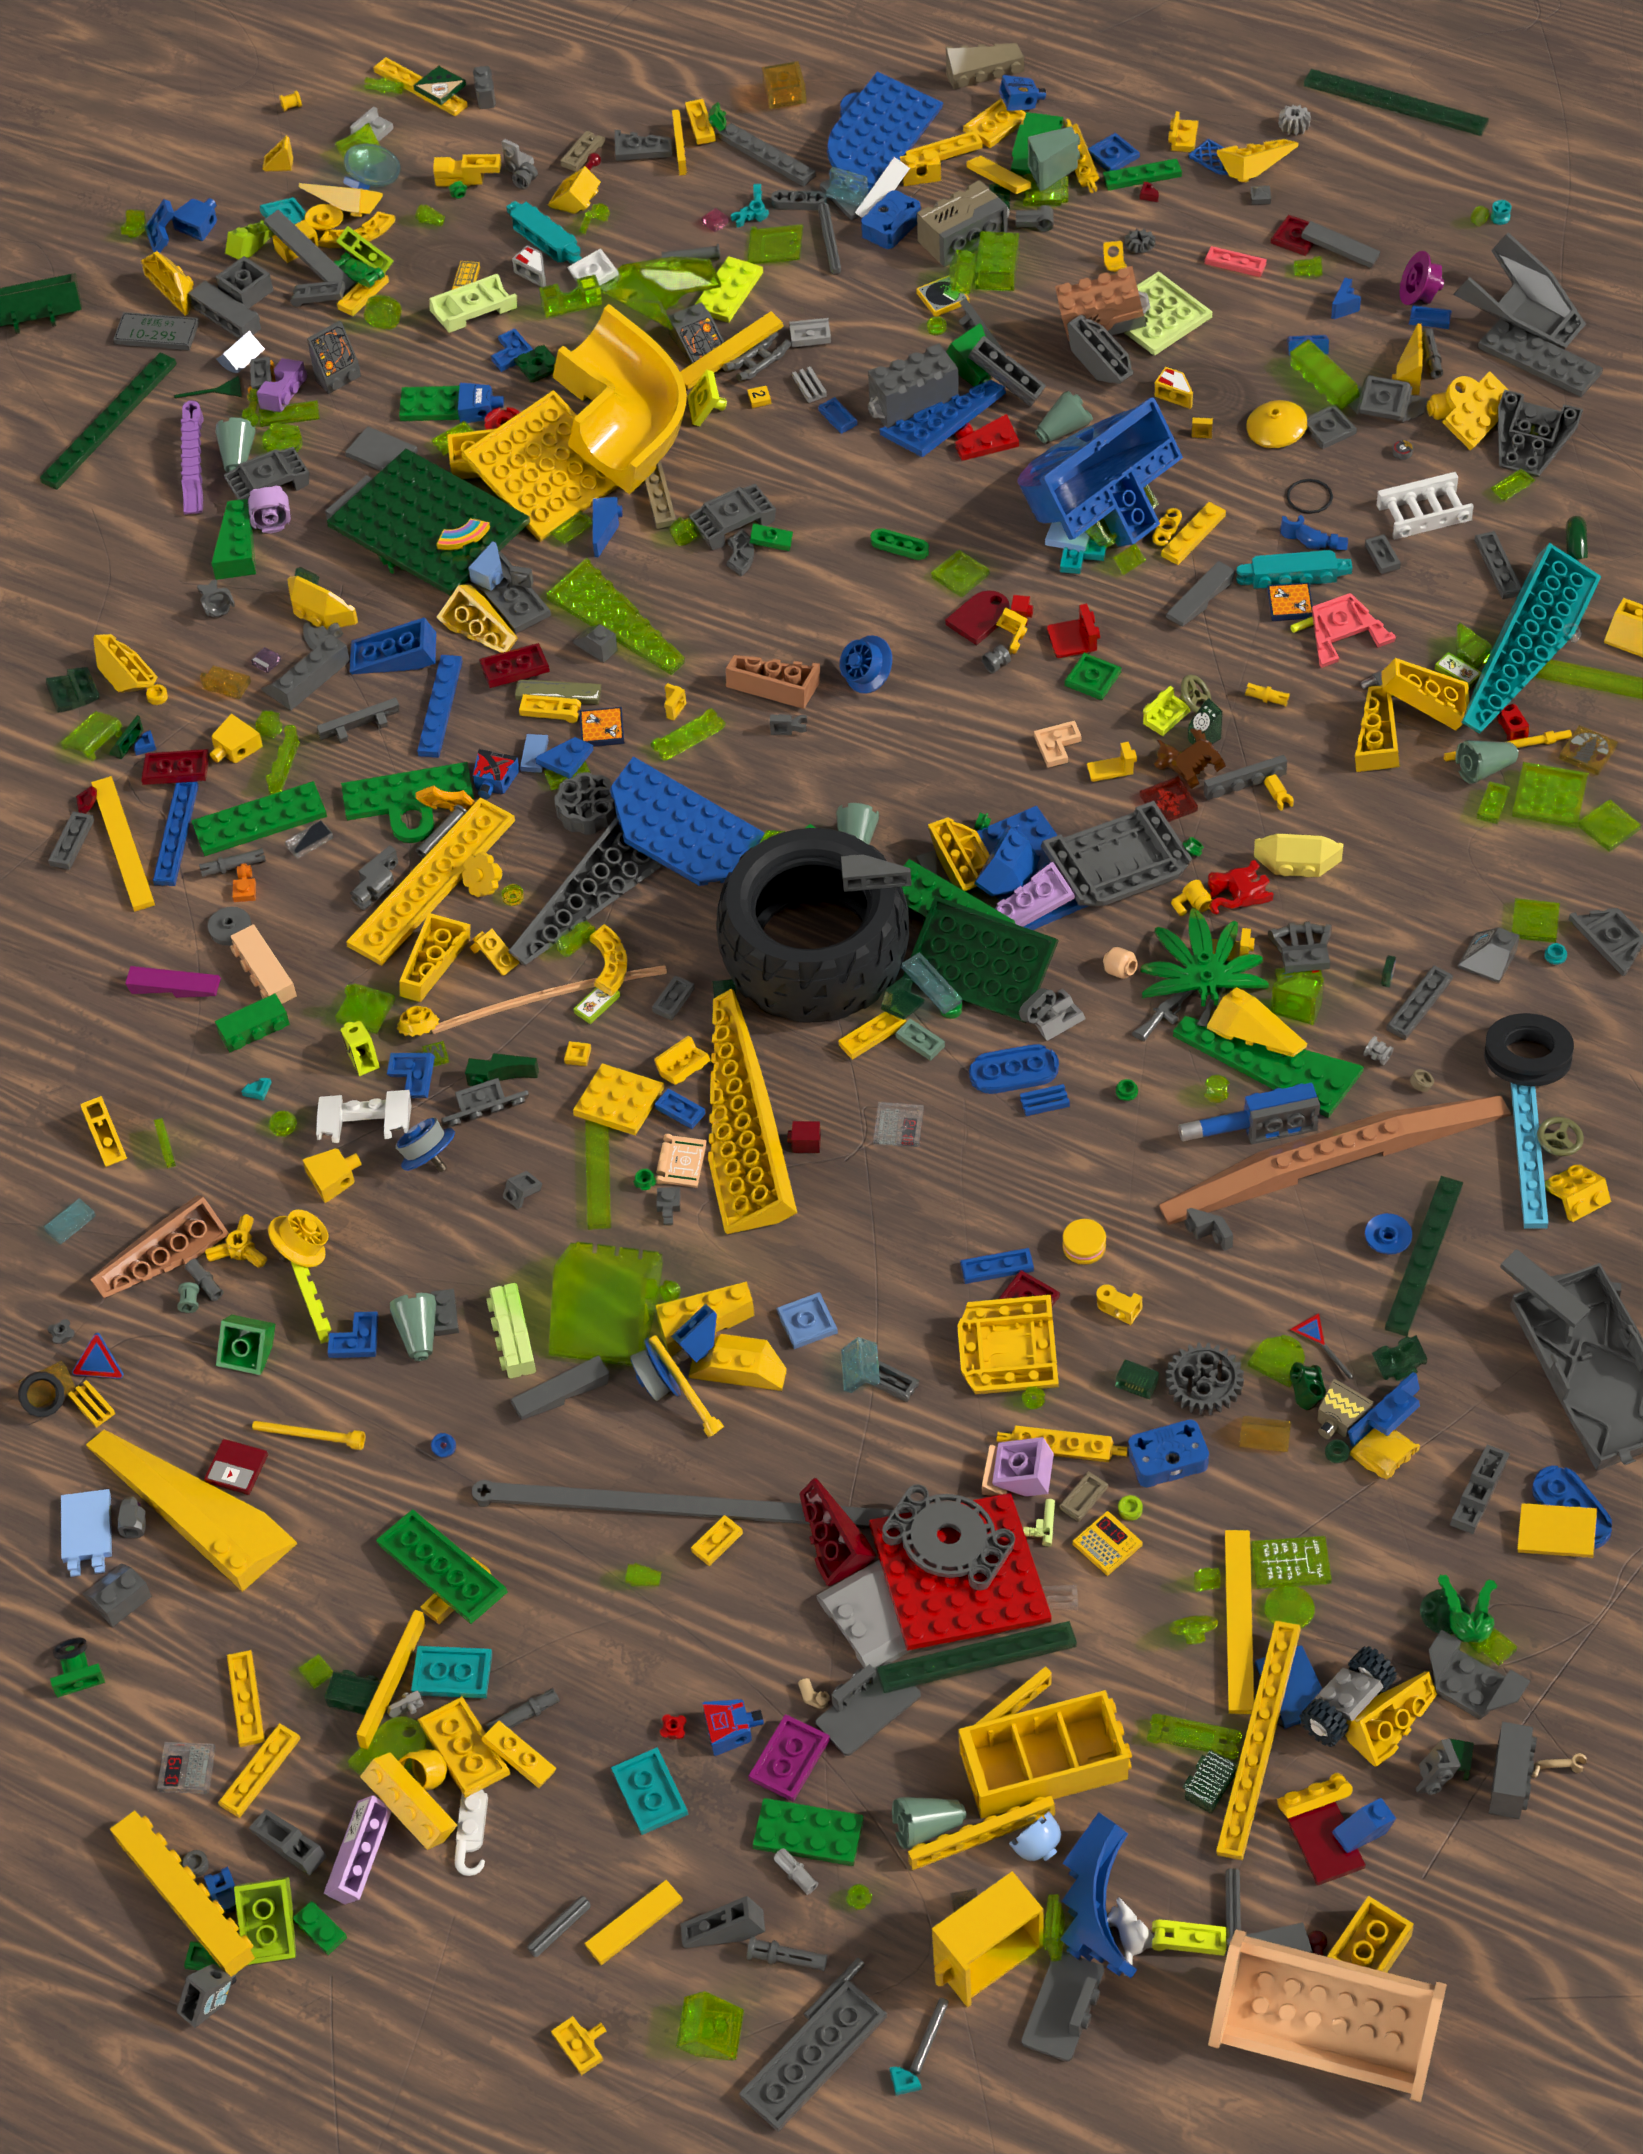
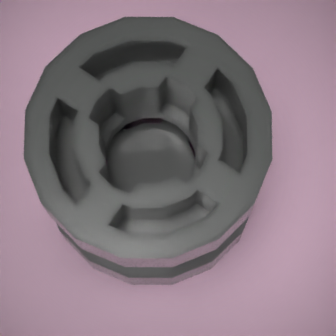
M524 162L519 167V170L512 175V180L517 187L526 189L531 181L537 177L538 171L531 163Z
M1000 644L992 652L985 653L982 656V661L989 672L995 673L1000 669V666H1006L1011 662V656L1009 651Z

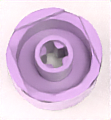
M280 486L253 489L250 492L248 508L250 523L253 528L256 529L257 527L264 533H276L283 530L287 522L289 524L291 520L289 500L287 494L282 491Z

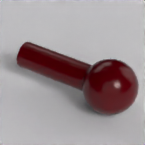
M590 153L584 166L590 171L601 163V157L597 153Z
M1318 1930L1310 1932L1308 1939L1313 1954L1324 1956L1323 1950L1327 1946L1326 1935Z

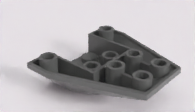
M1504 389L1498 406L1499 467L1539 477L1576 431L1583 409L1563 404L1562 410L1559 411L1524 402V394Z

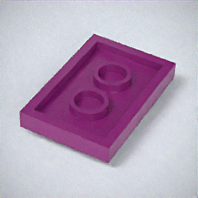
M785 1714L748 1776L749 1781L794 1802L830 1741V1735Z

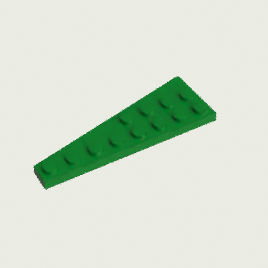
M1187 1016L1181 1020L1173 1031V1037L1273 1090L1293 1087L1297 1084L1313 1083L1320 1103L1319 1114L1327 1118L1331 1116L1364 1070V1067L1359 1064L1305 1049L1296 1056L1291 1057L1269 1051L1265 1045L1254 1043L1251 1046L1245 1044L1246 1040L1236 1037L1233 1040L1226 1039L1208 1030L1207 1026L1197 1025L1198 1019Z

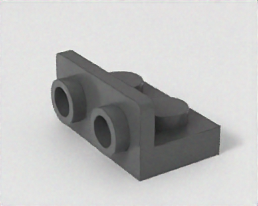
M1450 1739L1440 1740L1418 1765L1420 1774L1424 1779L1415 1788L1417 1794L1427 1793L1428 1795H1433L1440 1792L1443 1785L1452 1779L1453 1774L1461 1767Z

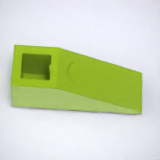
M264 220L256 224H249L246 227L236 228V230L228 232L225 254L238 260L243 256L246 258L252 257L274 233L264 224Z

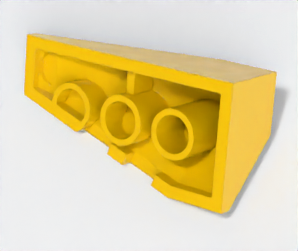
M1280 139L1266 141L1263 145L1247 144V148L1238 149V146H1230L1217 150V155L1230 177L1237 178L1239 182H1247L1250 178L1257 177L1297 148L1298 142Z
M1417 324L1397 364L1396 374H1392V380L1409 382L1412 387V395H1419L1423 358L1422 324Z
M1237 987L1222 998L1207 1025L1208 1030L1226 1039L1233 1040L1236 1037L1246 1040L1245 1044L1251 1046L1254 1043L1265 1045L1269 1051L1291 1057L1296 1056L1307 1047V1043L1256 997Z

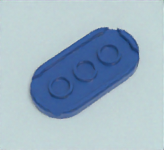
M1040 1044L988 1052L979 1055L971 1063L969 1078L977 1090L987 1094L1041 1086L1051 1082L1057 1076L1059 1059L1053 1050L1050 1051L1046 1046Z
M1548 1466L1537 1473L1532 1486L1536 1502L1539 1505L1597 1508L1594 1549L1606 1544L1612 1532L1611 1517L1580 1477L1571 1469L1566 1467L1564 1469L1558 1468V1466Z

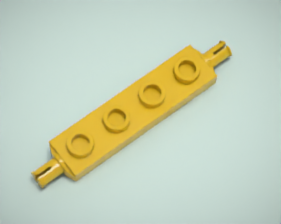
M1066 119V122L1065 120L1063 121L1064 127L1072 126L1075 134L1078 133L1080 138V145H1078L1080 159H1078V168L1075 169V173L1081 186H1088L1090 193H1094V190L1095 192L1097 191L1095 182L1099 179L1098 173L1077 123L1072 125L1071 121Z
M1016 1425L1012 1434L997 1433V1442L1043 1437L1053 1451L1054 1456L1110 1462L1112 1455L1127 1457L1128 1447L1113 1445L1112 1436Z

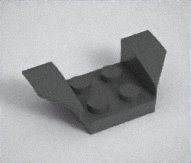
M1375 376L1365 378L1363 387L1349 384L1344 399L1357 414L1402 420V422L1423 415L1428 400L1425 397L1413 396L1412 387L1409 382Z
M1443 1630L1440 1631L1429 1649L1435 1678V1689L1438 1696L1479 1720L1485 1717L1491 1710L1519 1701L1530 1680L1511 1669L1505 1677L1460 1651L1461 1641Z

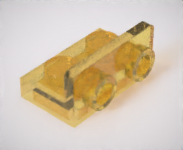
M214 665L208 674L202 672L200 675L203 689L241 699L251 683V678L248 675Z

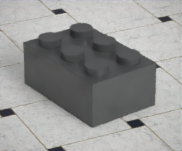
M1502 1722L1497 1743L1489 1814L1520 1819L1521 1811L1527 1810L1531 1791L1530 1781L1534 1767L1533 1756L1537 1737H1532L1533 1727Z

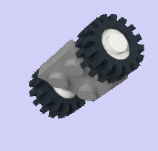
M1366 1646L1362 1647L1349 1661V1669L1342 1668L1301 1712L1299 1716L1301 1718L1300 1722L1305 1724L1303 1727L1305 1730L1310 1731L1308 1734L1311 1737L1315 1736V1740L1321 1741L1325 1746H1335L1348 1732L1349 1726L1346 1724V1720L1353 1721L1377 1694L1384 1693L1396 1680L1397 1672L1394 1671V1666L1390 1665V1660L1384 1658V1654H1378L1377 1649L1374 1648L1372 1650L1369 1646L1367 1648Z

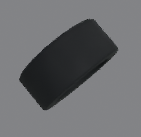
M45 1371L34 1372L28 1375L21 1382L18 1390V1399L22 1408L30 1415L36 1417H48L56 1413L62 1406L65 1398L64 1387L61 1381L53 1374ZM39 1380L50 1382L55 1389L56 1397L54 1402L46 1408L34 1407L27 1398L29 1387L32 1383Z

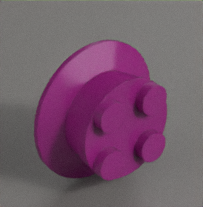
M1419 251L1414 254L1403 272L1400 283V299L1405 305H1412L1418 299L1430 304L1437 291L1442 290L1444 286L1442 266L1431 263L1430 255L1426 251Z

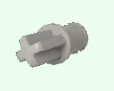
M783 1848L775 1854L774 1860L788 1874V1879H793L806 1895H809L816 1889L819 1883L804 1869L803 1863L799 1864Z

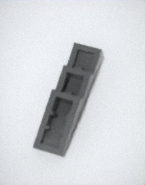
M1488 1444L1486 1445L1471 1474L1460 1504L1452 1517L1451 1526L1474 1534L1493 1495L1510 1453Z

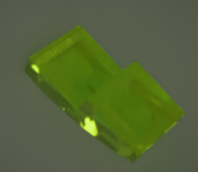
M1494 1627L1490 1637L1480 1643L1467 1642L1479 1654L1483 1651L1498 1666L1517 1651V1646Z

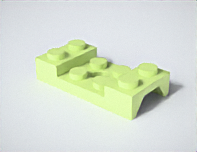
M498 274L429 298L430 311L449 333L466 327V320L493 310H497L502 314L517 308V295L512 294L509 296L502 287Z

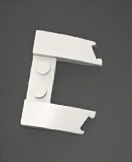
M410 1090L387 1091L386 1100L376 1098L362 1102L352 1100L343 1103L342 1095L319 1097L317 1140H320L322 1134L325 1133L327 1136L332 1135V1142L339 1143L342 1122L385 1118V1139L392 1138L390 1131L392 1129L400 1130L403 1128L404 1132L407 1133L412 1106Z

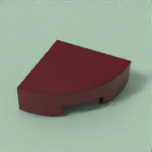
M1144 181L1139 199L1158 202L1159 192L1151 183Z
M91 786L76 796L79 813L86 814L92 808L97 797V789Z

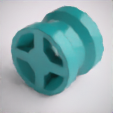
M1506 200L1495 201L1492 205L1491 221L1498 225L1507 224L1510 221L1511 204Z

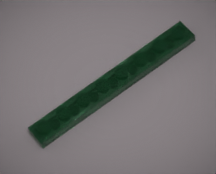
M1444 1176L1440 1177L1385 1325L1386 1331L1408 1337L1462 1191L1463 1182Z
M1070 1621L879 1666L877 1667V1673L883 1692L887 1693L1077 1647V1641Z

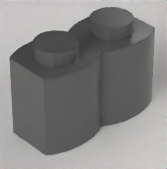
M489 66L475 67L473 76L478 106L480 109L494 108L496 99L491 69Z

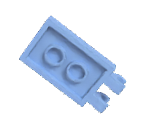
M105 1489L61 1495V1558L63 1563L67 1562L70 1576H81L80 1561L92 1559V1567H95V1574L105 1573V1557H112L110 1490Z

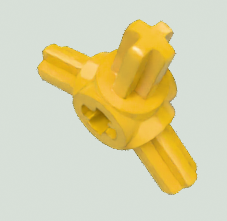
M248 1214L241 1216L237 1230L228 1235L227 1239H225L226 1243L205 1250L207 1260L212 1262L230 1256L231 1259H247L256 1267H263L267 1257L255 1249V1244L252 1242V1236L250 1235L254 1221L253 1217Z

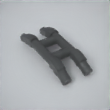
M775 332L739 358L724 363L723 370H736L744 364L749 369L737 373L736 379L738 381L752 379L764 368L782 358L792 343L786 339L771 354L766 349L778 336V333ZM757 354L765 358L758 364L751 360Z

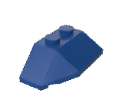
M1008 824L974 884L990 896L1011 893L1018 887L1026 885L1040 860L1027 837Z

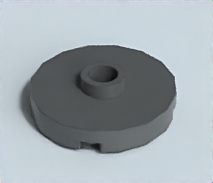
M226 907L216 911L210 917L208 930L216 943L231 946L233 945L231 935L251 926L252 923L249 914L245 910L238 907Z

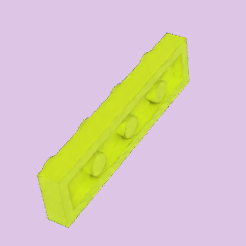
M291 1262L320 1343L328 1342L329 1336L327 1332L331 1331V1327L327 1317L322 1319L321 1313L324 1312L321 1300H315L314 1295L317 1294L314 1282H309L307 1279L310 1276L308 1267Z

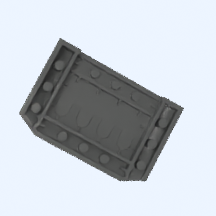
M1155 801L1136 807L1131 814L1064 838L1060 834L1042 841L1041 844L1051 863L1055 864L1073 891L1074 899L1078 905L1105 906L1178 879L1192 860Z

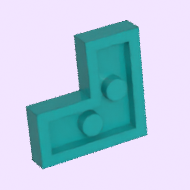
M1089 539L1086 551L1080 550V552L1075 549L1068 550V547H1064L1060 572L1081 574L1083 559L1104 561L1107 540Z

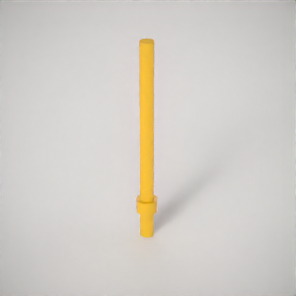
M1571 730L1544 732L1543 735L1506 742L1513 743L1517 748L1542 743L1549 745L1554 744L1558 740L1572 738ZM1456 751L1444 753L1445 762L1455 760Z

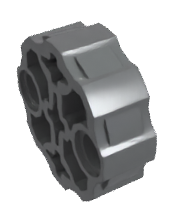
M585 772L578 773L571 779H565L559 785V792L555 795L557 818L563 822L564 828L570 832H581L584 835L596 834L597 831L608 828L616 815L615 802L610 792L612 786L610 779L603 775L597 776Z

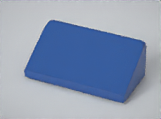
M1327 335L1287 337L1290 356L1326 355L1329 353V339Z

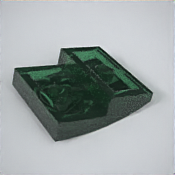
M88 667L67 669L66 676L46 678V686L57 713L73 710L99 699L100 695Z

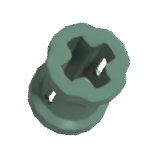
M191 1282L180 1284L178 1287V1292L180 1293V1302L177 1304L178 1310L185 1313L196 1312L199 1308L196 1302L199 1286Z

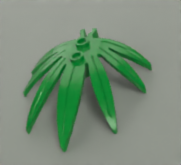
M1196 908L1191 909L1188 925L1193 956L1184 942L1173 932L1162 927H1156L1154 932L1163 946L1186 968L1169 962H1150L1140 967V972L1170 978L1157 982L1142 992V998L1198 989V992L1201 994V1007L1206 1006L1207 995H1210V999L1214 1001L1215 1006L1218 1005L1219 1000L1216 987L1269 988V983L1266 980L1252 974L1242 973L1263 963L1262 956L1255 954L1242 955L1233 959L1227 965H1223L1234 947L1238 933V922L1232 921L1224 928L1217 943L1216 953L1213 954L1212 938L1208 924Z

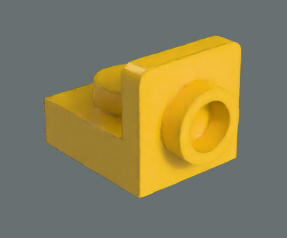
M667 683L665 685L666 701L664 708L667 718L674 721L687 704L685 690L679 686Z

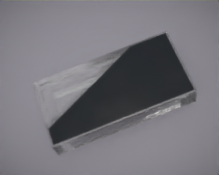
M320 820L287 839L285 844L298 859L331 840L333 833Z

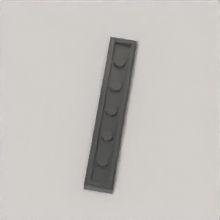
M277 210L264 219V224L324 282L343 280L345 284L343 296L356 286V283L281 211Z

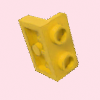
M1176 111L1175 118H1171L1170 130L1173 131H1169L1168 143H1172L1171 151L1192 152L1195 150L1198 121L1179 120L1180 112Z

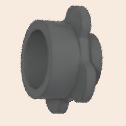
M63 1319L60 1323L52 1324L48 1327V1332L52 1334V1340L55 1344L67 1343L75 1335L74 1330L70 1328V1321L67 1319Z

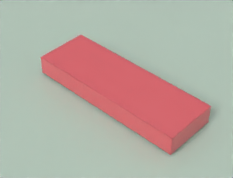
M1213 246L1210 247L1205 257V264L1257 277H1261L1267 263V259Z

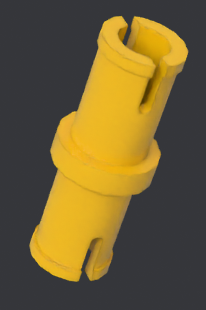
M1248 683L1245 696L1261 699L1264 703L1269 701L1287 706L1289 693L1273 690L1270 686L1265 688Z

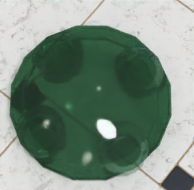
M1441 1588L1429 1592L1423 1598L1420 1606V1614L1424 1624L1433 1632L1440 1633L1443 1630L1453 1635L1454 1633L1449 1621V1605L1447 1604L1444 1590ZM1457 1593L1461 1610L1470 1615L1471 1610L1465 1599Z

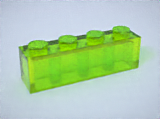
M1309 339L1289 352L1292 360L1290 364L1293 369L1300 371L1308 383L1312 382L1316 390L1320 394L1323 393L1331 405H1336L1342 410L1360 396L1357 383Z

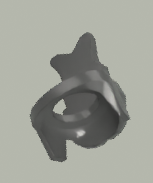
M216 579L212 580L208 585L200 584L197 586L198 590L203 594L200 601L207 616L220 617L229 612L230 604L232 607H235L230 590L228 588L218 589Z

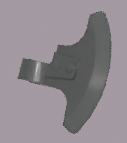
M309 622L304 623L303 627L305 641L312 650L317 648L331 635L336 638H340L343 635L338 623L330 625L328 629L324 626L313 628Z

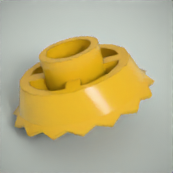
M413 1006L401 1014L397 1030H399L400 1034L403 1033L404 1036H421L424 1033H429L430 1030H435V1027L439 1025L438 1021L440 1019L427 1007Z

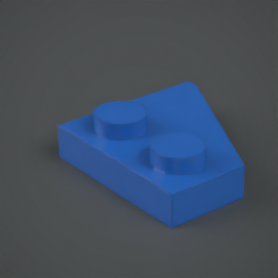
M574 737L538 755L535 758L536 764L571 779L593 752V745Z

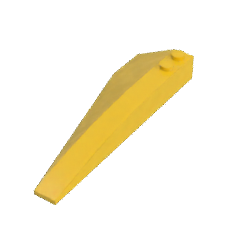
M105 1429L86 1444L88 1449L242 1592L297 1545V1542L265 1512Z

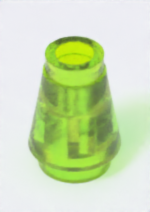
M420 204L416 211L415 218L420 223L440 227L444 224L445 216L427 204Z
M634 1562V1564H628L625 1583L631 1584L630 1587L659 1586L662 1572Z

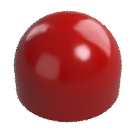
M968 422L953 435L959 440L974 432Z

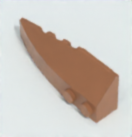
M196 1195L123 1250L91 1277L90 1280L103 1298L132 1287V1285L149 1280L161 1273H166L180 1265L187 1264V1262L198 1258L206 1249L213 1247L229 1235V1232L203 1196Z

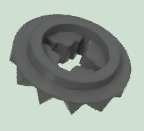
M1136 228L1135 232L1129 231V234L1125 235L1124 244L1132 252L1145 253L1155 246V236L1152 235L1151 231L1146 232L1145 228L1142 231Z

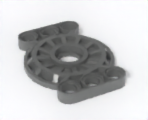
M915 1484L908 1488L882 1529V1539L889 1545L903 1543L908 1557L924 1571L936 1576L949 1578L968 1574L969 1584L975 1590H984L990 1586L1013 1550L1015 1543L1013 1532L1008 1529L995 1531L989 1514L973 1500L954 1494H938L929 1497L927 1488L920 1484ZM913 1493H921L924 1499L915 1501L911 1498V1495ZM906 1510L912 1514V1517L903 1519L899 1516V1513ZM979 1514H981V1515L983 1516V1518L986 1520L987 1524H984V1522H983L982 1518L979 1516ZM891 1528L897 1529L900 1535L891 1537L887 1534V1530ZM942 1528H953L960 1533L961 1537L954 1544H945L938 1539L937 1531ZM1006 1537L1010 1540V1543L1003 1546L997 1542V1539ZM994 1555L999 1561L991 1564L985 1560V1557ZM977 1573L984 1574L987 1579L983 1582H978L973 1578V1576Z

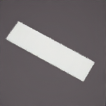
M894 157L855 213L863 218L888 192L896 189L910 168Z

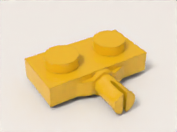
M572 2016L551 2031L553 2037L581 2076L603 2061L602 2055L594 2044L596 2038L607 2032L601 2022L587 2031Z

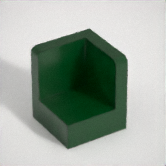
M1450 1739L1461 1766L1457 1771H1463V1780L1468 1781L1474 1743Z

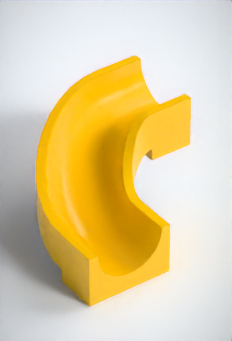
M608 304L604 308L597 325L581 345L573 351L568 350L564 346L558 350L552 378L580 400L584 401L587 397L593 400L574 418L568 446L630 495L655 471L657 463L673 445L681 426L687 393L683 377L670 356L648 334Z

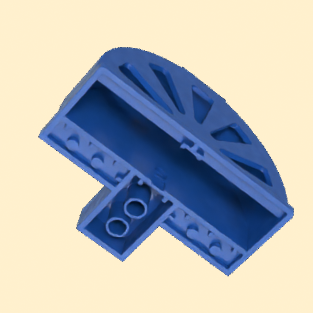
M1152 397L1134 409L1099 421L1055 444L1028 464L1018 477V484L1035 519L1040 523L1060 522L1069 540L1077 538L1104 518L1118 547L1133 545L1160 525L1143 487L1180 461L1183 456L1155 398Z

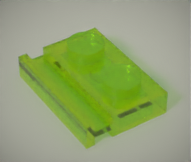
M1058 1894L1048 1895L1047 1912L1045 1914L1043 1947L1045 1951L1048 1950L1051 1961H1061L1063 1941L1060 1939L1064 1935L1065 1915L1061 1902H1059Z

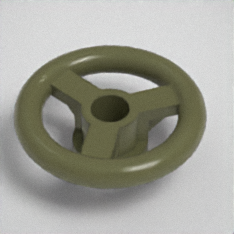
M1186 675L1181 682V700L1193 712L1197 714L1207 713L1212 705L1211 694L1207 685L1196 675ZM1195 683H1197L1200 686L1203 693L1200 692V690L1196 687ZM1203 701L1207 708H1199L1196 706V703Z
M1565 1117L1548 1118L1541 1123L1537 1131L1540 1145L1547 1152L1556 1156L1572 1155L1583 1145L1584 1136L1581 1128L1574 1121ZM1561 1124L1560 1129L1554 1133L1544 1134L1548 1126ZM1568 1127L1573 1129L1576 1134L1577 1140L1575 1145L1568 1139L1566 1133Z

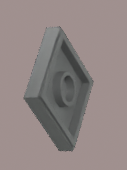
M1335 404L1307 416L1306 432L1322 449L1351 437L1357 432L1356 427Z

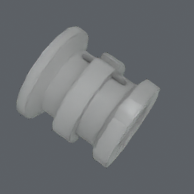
M1374 1036L1366 1046L1363 1055H1371V1059L1379 1060L1380 1064L1385 1065L1392 1055L1394 1048L1391 1046L1387 1047L1383 1041L1378 1042L1377 1037Z

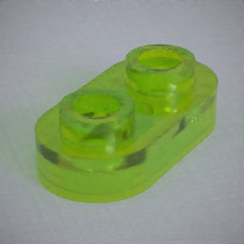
M588 921L578 923L573 930L558 940V952L565 957L571 956L590 940V935L595 932V927Z

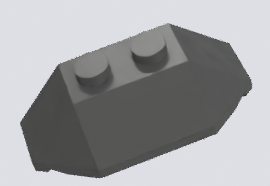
M1079 315L1067 324L1071 351L1098 381L1120 384L1133 375L1129 355L1102 325L1093 320L1086 319L1083 315Z

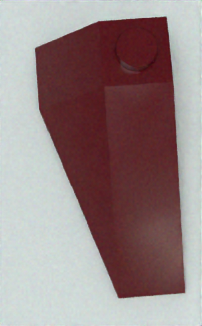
M813 1478L799 1493L805 1521L809 1522L812 1536L809 1538L811 1544L815 1545L817 1557L814 1558L816 1567L826 1585L831 1586L864 1569L876 1557V1554L864 1534L820 1481L817 1478Z

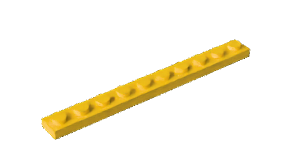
M1275 1621L1216 1851L1218 1856L1243 1861L1301 1631L1298 1624Z

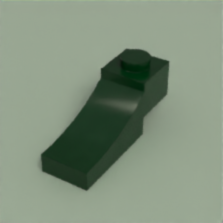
M496 1053L492 1054L491 1060L469 1058L465 1071L468 1086H475L496 1078L499 1081L513 1078H537L539 1074L537 1058Z

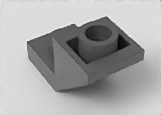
M1193 1208L1187 1209L1184 1223L1188 1232H1192L1196 1240L1212 1234L1214 1241L1217 1244L1220 1243L1224 1251L1233 1247V1233L1223 1217Z

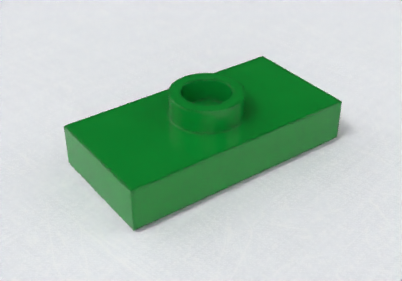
M753 523L750 543L790 552L793 532Z

